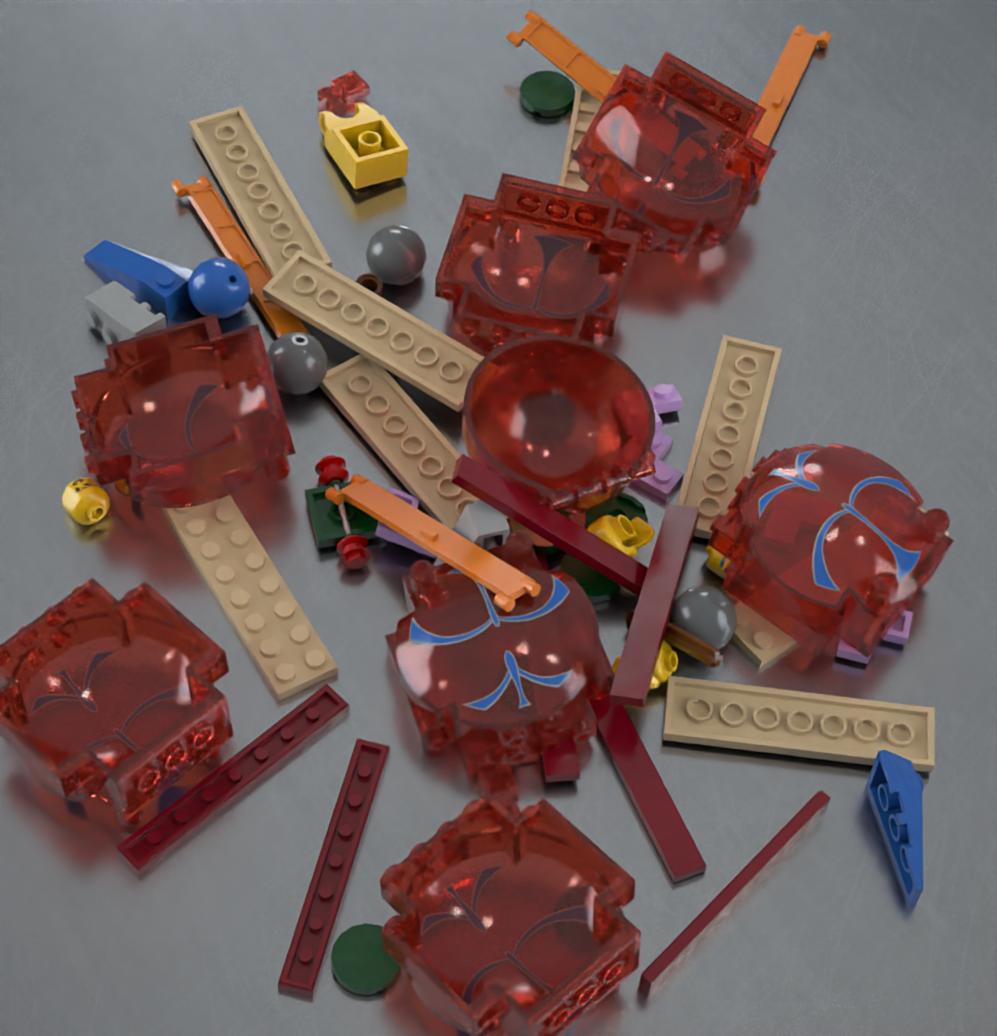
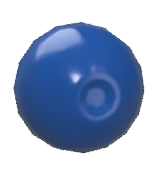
M214 257L200 262L191 273L188 282V293L194 307L201 314L211 319H225L238 314L248 302L250 283L245 271L235 261L226 257Z

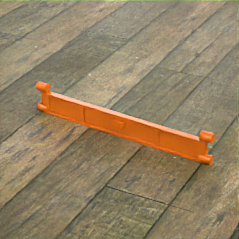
M530 10L525 16V19L528 21L527 25L518 34L511 31L507 35L506 39L516 48L526 41L617 117L624 114L622 121L666 157L669 156L677 138L678 127L537 13ZM690 137L687 138L671 159L676 165L671 169L670 174L680 182L684 181L688 175L684 170L685 167L694 158H697L699 161L703 160L707 152Z
M797 25L795 30H793L725 169L724 181L727 182L731 176L732 182L734 178L751 181V188L760 189L765 179V175L762 172H757L760 163L816 46L818 45L821 48L828 46L832 37L828 31H823L819 36L806 33V29L802 25Z
M201 176L197 179L196 184L183 185L179 179L172 181L171 187L177 197L181 198L187 195L226 258L235 261L245 271L250 283V295L276 336L279 338L289 332L309 334L298 316L263 296L262 289L273 277L207 177Z
M354 474L350 479V485L339 491L330 487L325 492V497L334 504L341 505L344 500L350 502L496 593L494 604L507 612L513 610L516 598L525 593L537 596L541 590V586L534 579L365 477Z

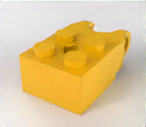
M362 102L354 104L355 113L352 118H340L329 111L319 112V126L324 136V146L354 189L407 176L409 149L384 115L380 116L376 110Z

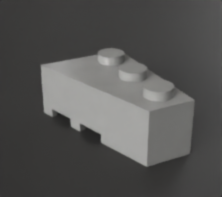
M114 280L84 297L86 305L84 315L86 320L92 327L96 326L102 332L103 338L110 346L114 345L119 350L126 364H132L140 373L169 356L166 316L161 312L154 315L149 311L151 307L148 303L143 302L139 304L134 301L136 299L135 294Z
M482 500L467 504L453 531L507 563L510 528L505 515ZM437 557L432 569L442 598L480 590L475 581L467 575L448 573L456 568Z

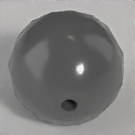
M391 225L380 229L370 238L366 250L369 270L372 274L377 275L383 283L390 286L406 285L415 280L422 273L427 259L426 248L417 232L404 225Z
M289 332L280 336L270 345L265 359L269 380L278 390L290 395H305L315 390L325 379L329 366L328 355L323 345L314 336L303 332Z
M697 586L687 589L674 601L669 622L710 645L721 649L734 635L737 626V615L733 602L724 592L711 586Z

